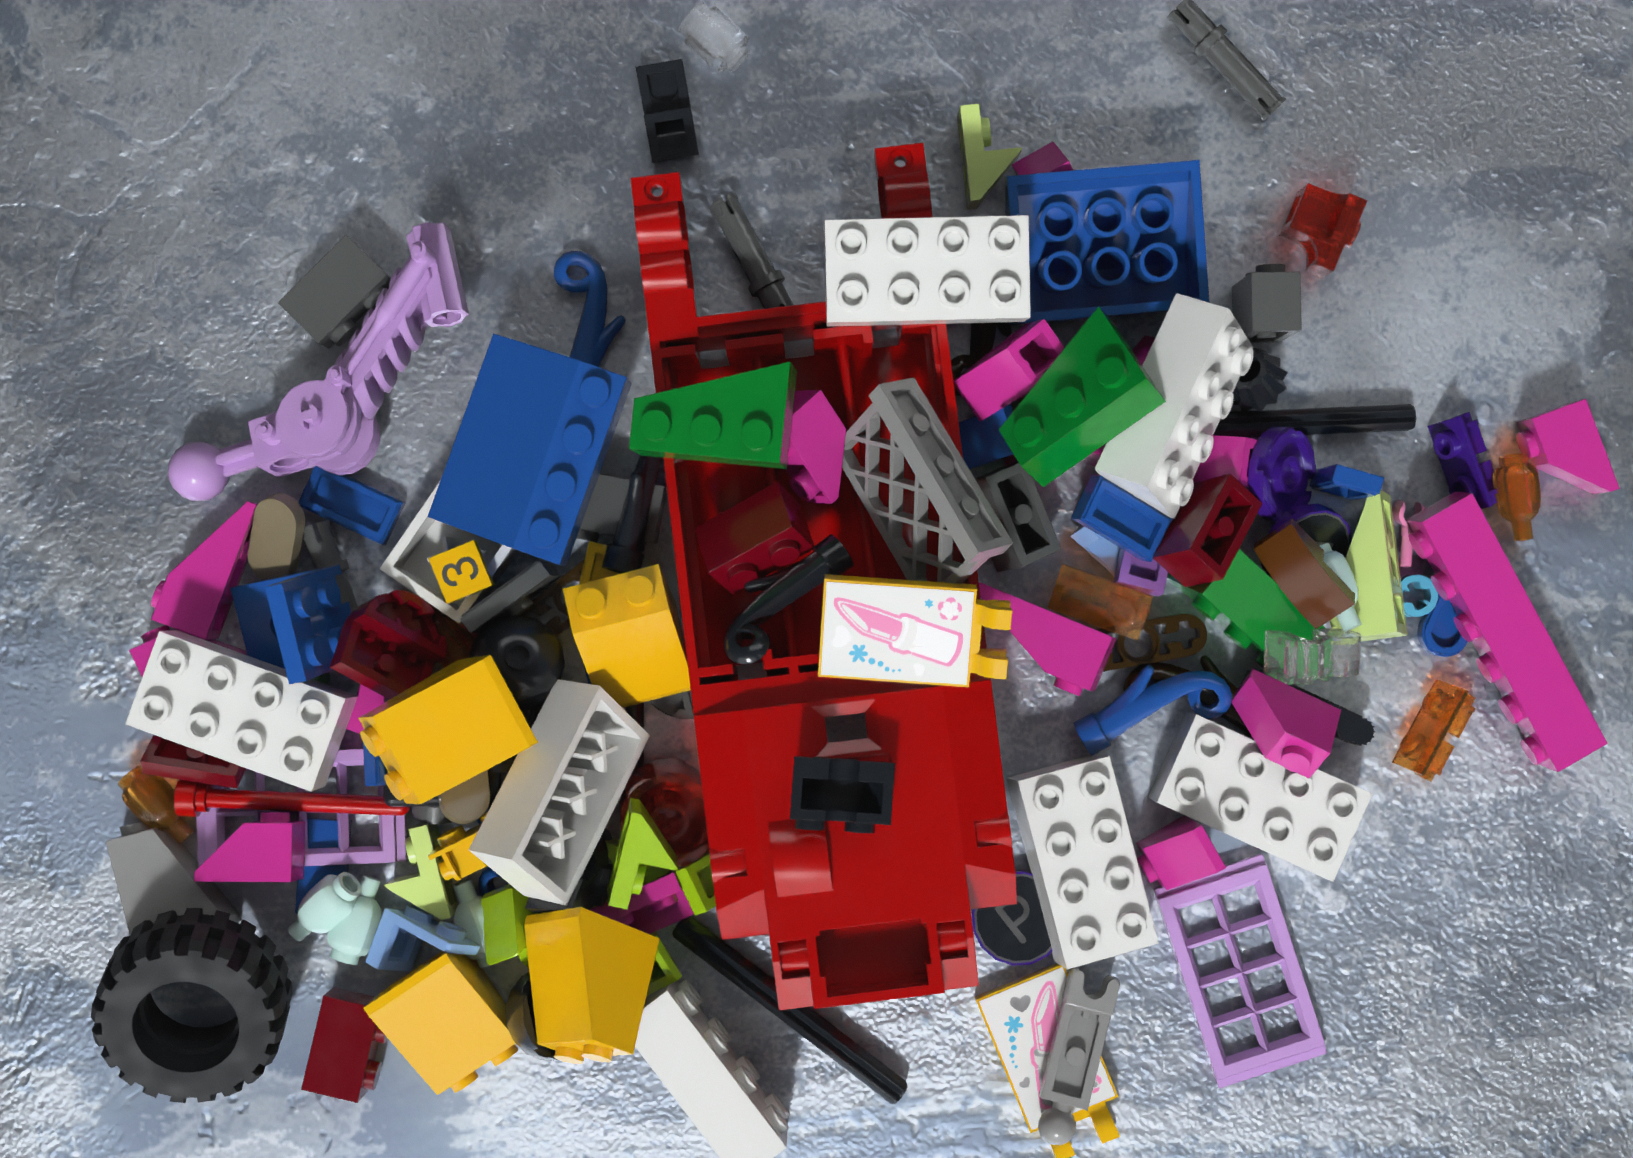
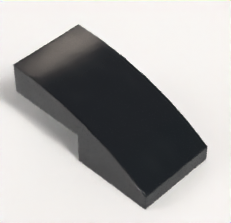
M683 59L636 67L652 163L699 155Z

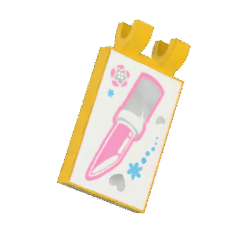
M825 574L818 677L969 687L970 673L987 678L1006 679L1008 666L1006 649H980L982 626L991 629L1011 630V602L1009 600H977V586L974 584Z
M1057 963L975 996L1030 1133L1038 1130V1121L1042 1113L1052 1108L1053 1101L1040 1098L1039 1092L1068 976L1066 969ZM1101 1056L1088 1111L1072 1107L1071 1114L1076 1122L1090 1117L1101 1143L1104 1144L1120 1137L1105 1103L1117 1098L1118 1094ZM1070 1141L1063 1145H1051L1056 1158L1075 1156Z

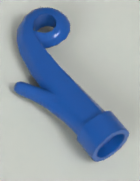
M569 251L556 261L554 278L563 290L580 293L587 291L569 357L599 367L609 345L624 326L626 319L622 315L617 316L604 328L607 312L605 273L600 263L590 254L583 251ZM572 266H579L585 270L587 276L581 280H572L568 277L567 270Z
M1146 665L1133 683L1111 704L1096 714L1092 712L1073 722L1087 751L1093 756L1110 747V741L1187 693L1190 707L1195 714L1211 720L1221 717L1231 705L1232 693L1229 685L1223 678L1212 672L1192 671L1167 678L1146 688L1154 673L1153 667ZM1203 688L1214 690L1217 694L1215 703L1204 705L1200 702V694Z

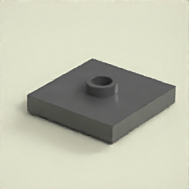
M536 561L461 615L462 618L460 620L470 633L481 632L484 627L501 617L521 615L534 605L531 598L559 579L561 575L552 563Z

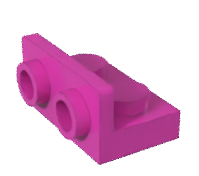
M676 870L644 885L640 895L631 894L628 910L608 906V902L603 906H596L590 909V911L648 934L694 914L674 873Z

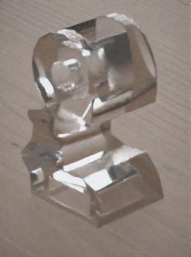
M1321 628L1313 629L1312 639L1308 640L1291 632L1265 630L1264 673L1287 685H1310L1317 679L1329 681V676H1356L1360 670L1361 634L1351 630L1343 632L1342 629Z

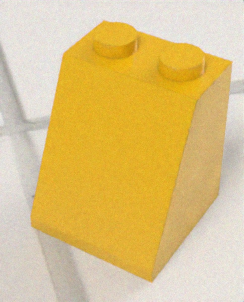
M659 564L563 588L572 634L591 684L600 685L622 708L691 690L685 639L676 601Z
M491 655L457 660L358 718L364 730L360 731L364 745L374 757L379 756L388 771L384 776L388 788L399 801L403 799L406 804H422L538 743Z
M583 907L527 915L524 929L537 1044L555 1050L554 1058L572 1064H583L584 1058L599 1062H611L612 1056L632 1055L660 938Z
M439 952L385 988L364 1007L372 1021L437 1095L449 1087L452 1088L454 1093L459 1092L479 1077L475 1071L490 1060L494 1066H497L519 1050L506 1025V1003L483 968H479L477 961L468 958L465 954Z

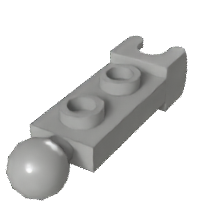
M1079 967L1069 969L1062 996L1063 1001L1039 1092L1040 1098L1053 1101L1052 1108L1043 1112L1038 1121L1040 1136L1051 1145H1063L1073 1138L1076 1132V1121L1071 1114L1072 1107L1088 1111L1110 1019L1114 1013L1120 989V980L1114 976H1105L1100 990L1096 993L1088 994L1083 990L1084 973Z

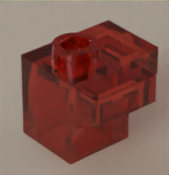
M1307 183L1297 192L1279 236L1297 243L1303 249L1307 262L1305 272L1319 278H1324L1334 271L1342 250L1346 247L1350 248L1354 243L1361 227V221L1359 220L1368 200L1351 193L1338 194Z

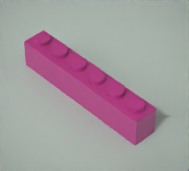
M1454 492L1407 519L1406 521L1412 531L1408 537L1413 549L1422 559L1427 558L1435 573L1431 576V581L1436 591L1445 601L1450 600L1457 613V616L1454 617L1455 626L1467 642L1472 641L1480 655L1476 659L1477 666L1485 679L1490 683H1495L1502 696L1498 700L1499 706L1505 717L1512 724L1517 723L1525 738L1520 743L1529 760L1534 765L1539 764L1559 772L1608 744L1473 493Z

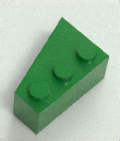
M1098 306L1000 427L999 431L1020 466L1044 487L1166 401L1119 330Z
M786 362L634 398L629 449L642 456L787 469L797 370L791 362Z
M1240 549L1223 580L1184 587L1168 572L1167 580L1192 600L1191 604L1210 620L1214 621L1216 619L1226 628L1223 633L1238 646L1245 650L1250 647L1259 655L1255 659L1256 663L1276 677L1283 673L1300 681L1336 638L1323 625L1315 629L1291 603L1276 582Z

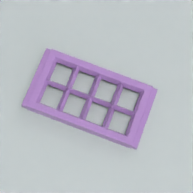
M363 748L338 750L333 767H336L337 794H348L347 766L364 765ZM253 771L254 790L265 791V775ZM211 785L212 789H224L223 786ZM383 785L378 786V796H383ZM295 786V792H306L305 789ZM211 808L209 812H201L200 816L196 817L198 868L225 842V817L255 815V821L260 820V812H273L275 810ZM281 811L296 814V821H305L304 866L408 861L405 839L407 838V813L402 816L379 815L380 846L349 847L348 814L337 813L338 848L308 849L307 813L320 812Z
M1261 853L1227 864L1225 869L1216 874L1169 890L1164 889L1162 886L1153 888L1202 1043L1219 1089L1327 1054L1325 1042L1275 888ZM1254 885L1264 914L1230 924L1221 895ZM1212 899L1221 928L1187 938L1178 909ZM1267 924L1276 953L1243 964L1233 935ZM1224 938L1234 967L1200 978L1191 949ZM1280 964L1289 993L1255 1003L1246 974ZM1238 978L1246 1007L1213 1017L1203 988ZM1293 1003L1302 1032L1268 1043L1259 1014ZM1250 1017L1259 1046L1226 1057L1216 1028Z

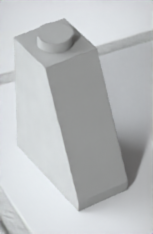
M149 819L120 827L122 836L106 841L130 935L133 928L145 920H151L154 924L158 914L174 910L177 916L184 915L186 908H203V914L215 915L216 910L230 913L229 920L237 923L241 922L239 912L215 882H194V872L198 869V862L168 824L151 828Z

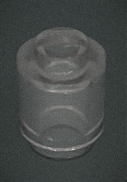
M704 2L699 3L689 12L679 27V32L685 36L684 43L717 73H722L726 69L734 72L742 65L750 53V50L746 47L750 37L716 6L710 8Z

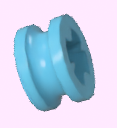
M1405 575L1401 577L1402 593L1410 591L1407 585L1412 582L1415 589H1423L1424 600H1417L1420 604L1418 608L1415 609L1412 602H1404L1405 616L1421 617L1429 614L1435 608L1438 601V592L1431 579L1423 575Z

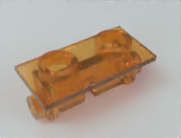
M1062 564L1048 608L1138 641L1143 625L1150 614L1151 602L1154 596Z
M1436 679L1430 691L1424 697L1422 706L1409 731L1403 737L1400 748L1392 763L1414 772L1415 775L1429 782H1432L1435 775L1441 776L1442 769L1454 749V746L1444 741L1447 733L1457 738L1460 737L1472 713L1476 710L1472 706L1476 698L1468 694L1469 691Z

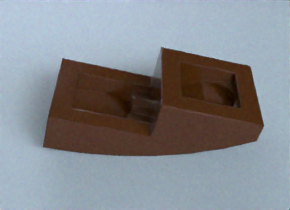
M1290 519L1254 544V551L1273 580L1315 629L1355 605V593L1323 561L1324 550L1293 519Z

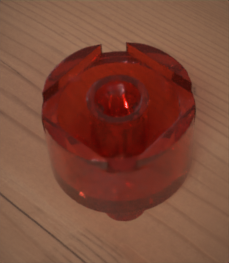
M680 758L652 761L634 771L619 799L621 832L630 798L639 799L674 851L678 868L699 859L709 848L700 772ZM668 808L670 811L675 810L676 815L668 818L665 813L660 814V811Z

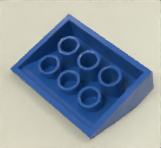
M1200 160L1005 177V216L1029 215L1030 318L1024 322H1009V325L1027 324L1041 319H1045L1046 322L1088 319L1098 306L1107 317L1167 312L1176 293L1210 303Z
M493 333L428 517L546 561L567 566L632 385L630 380L625 376L589 363Z

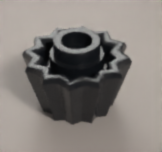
M1253 348L1251 367L1246 375L1240 376L1233 391L1234 399L1232 405H1239L1244 413L1251 409L1262 412L1267 404H1276L1278 394L1287 389L1283 380L1288 372L1280 367V358L1269 355L1265 350Z

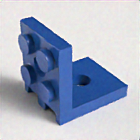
M340 564L230 588L247 656L285 669L289 684L308 681L333 670L330 668L335 649L345 620L351 614L349 602H341V592L335 578L336 575L342 574Z

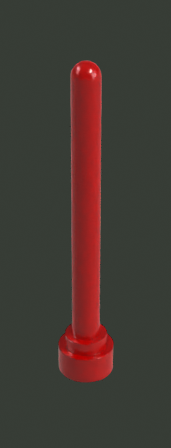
M186 780L177 781L174 793L176 815L199 817L201 812H209L211 808L393 816L405 815L410 807H390L384 802L383 796L212 789L211 784Z

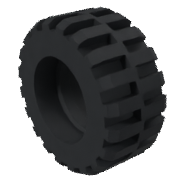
M186 908L184 915L177 916L174 910L158 914L154 924L151 920H145L133 928L130 936L123 937L107 964L96 990L97 994L91 1009V1018L95 1022L92 1028L95 1043L99 1047L104 1046L101 1056L110 1068L118 1066L121 1069L118 1075L130 1086L135 1082L144 1087L143 1093L155 1098L160 1093L171 1096L170 1102L185 1103L187 1098H197L198 1103L215 1100L217 1093L220 1092L223 1093L224 1097L242 1090L244 1081L247 1084L253 1083L264 1073L265 1066L271 1064L278 1053L280 1041L283 1037L290 1010L292 981L287 978L289 968L284 957L280 954L274 956L276 945L267 935L259 938L254 934L256 926L244 919L240 924L229 920L230 913L216 910L215 915L203 914V908ZM175 982L202 984L224 996L234 1008L237 1016L218 1026H187L174 1021L164 1014L154 1002L151 991L160 986Z

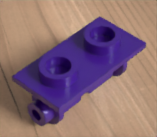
M1470 412L1427 426L1433 441L1434 450L1438 455L1449 487V493H1473L1481 509L1501 502L1498 493L1502 491V488L1499 486L1491 461L1487 460L1478 463L1476 457L1477 454L1487 451L1478 426V419L1472 420Z

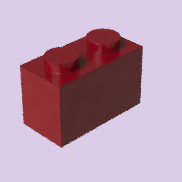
M1230 473L1194 483L1189 501L1185 506H1180L1153 559L1184 587L1223 580L1263 503Z
M778 482L773 483L695 528L708 574L731 594L745 589L744 585L749 581L765 577L783 566L792 564L799 557L813 550L812 547H814L800 503Z
M333 987L323 995L301 1090L355 1103L361 1100L368 1092V1089L375 1090L382 1067V1062L375 1060L379 1043L385 1044L388 1039L364 1010V1007L376 996Z

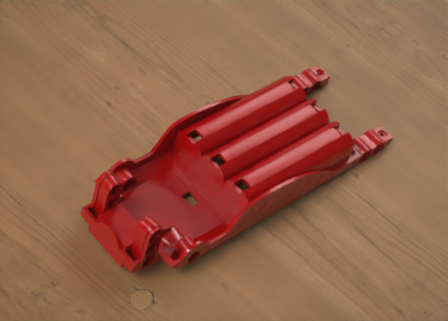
M915 143L875 148L874 161L881 219L933 217L924 144ZM902 160L906 165L898 167L895 162ZM674 172L631 178L635 226L656 393L791 362L797 370L795 391L821 390L847 432L872 404L869 395L878 384L915 378L963 458L946 324L826 326V301L698 317L680 173ZM657 189L663 191L660 196H654L653 192ZM897 330L898 345L873 348L872 331ZM812 339L813 356L786 359L784 342ZM726 349L730 366L701 368L700 352ZM880 417V437L890 440L891 433ZM857 442L851 450L860 465L865 467L866 444ZM880 448L879 471L890 474V450ZM904 457V478L915 481V474ZM663 458L710 864L722 940L769 934L779 1010L814 1006V1009L941 994L945 993V990L979 986L971 910L1017 904L1016 872L991 678L970 673L969 687L818 677L823 582L758 626L769 636L770 646L763 658L755 663H763L764 670L767 671V677L739 680L737 666L744 664L735 663L727 657L724 652L723 639L727 628L735 617L762 591L749 593L745 589H741L731 594L708 574L695 528L773 483L778 482L800 503L814 546L832 534L845 547L853 560L854 566L842 575L907 579L843 468L839 498L832 504L807 503L792 490L789 483L791 478L785 469ZM879 482V498L886 507H889V484ZM903 488V512L914 515V491ZM928 498V519L939 522V515ZM902 522V537L910 548H913V525ZM927 530V553L938 556L939 533ZM953 540L952 560L963 563L965 559ZM811 550L810 552H808V553L802 555L801 557H799V558H798L795 562H793L792 564H794V563L800 561L801 559H803L804 557H806L807 555H809V554L812 553L813 551ZM792 564L783 566V567H781V568L775 570L774 572H772V573H770V574H768V575H771V574H773V573H776V572H778V571H780V570H782V569H784V568H786V567H788V566H790V565H792ZM926 564L927 580L937 582L938 567ZM976 570L962 584L976 585V599L981 600L978 572ZM982 626L980 649H986L985 628ZM743 640L741 647L750 646L754 643V640ZM865 713L868 738L828 743L825 718ZM794 756L845 758L895 763L891 825L875 824V833L844 831L845 821H825V830L794 828L795 819H790Z

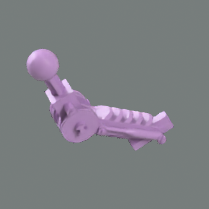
M426 222L412 227L411 233L406 235L410 257L402 269L398 267L390 279L389 289L384 288L376 301L375 310L370 308L364 317L362 330L356 329L349 341L348 351L346 349L342 350L335 366L329 368L323 381L315 380L299 384L292 388L281 400L277 412L248 421L251 436L249 440L222 449H218L215 445L207 442H188L175 451L168 463V478L172 487L183 498L192 501L211 500L223 492L230 476L256 467L278 478L314 466H318L336 475L353 474L366 467L375 456L380 444V426L376 413L383 403L384 392L390 393L396 384L398 371L404 372L408 366L411 351L417 352L423 343L425 330L428 325L431 327H450L462 323L464 317L469 315L451 231L445 223Z

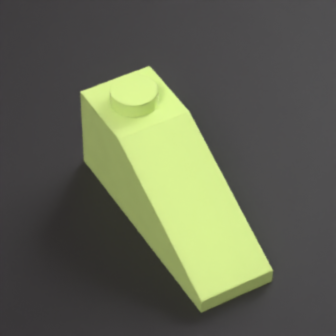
M1381 490L1380 494L1367 497L1346 555V560L1358 587V599L1354 608L1362 625L1343 632L1337 617L1330 620L1332 631L1339 634L1340 640L1350 643L1408 636L1391 497Z

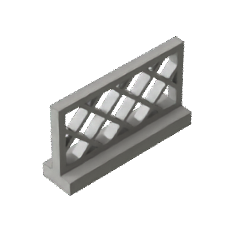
M915 378L878 384L869 395L872 404L846 432L842 468L907 580L928 581L926 578V564L938 567L937 582L962 584L990 557L1003 554L1013 544V541ZM880 417L891 433L890 440L880 437ZM857 442L866 444L865 467L860 465L851 450ZM880 448L890 450V474L879 471ZM904 457L915 474V481L904 478ZM879 482L889 484V507L884 506L879 498ZM903 488L914 491V515L903 512ZM928 498L939 515V522L928 519ZM902 522L913 525V548L908 547L902 537ZM927 530L939 533L938 556L927 553ZM953 540L965 559L963 563L952 560Z

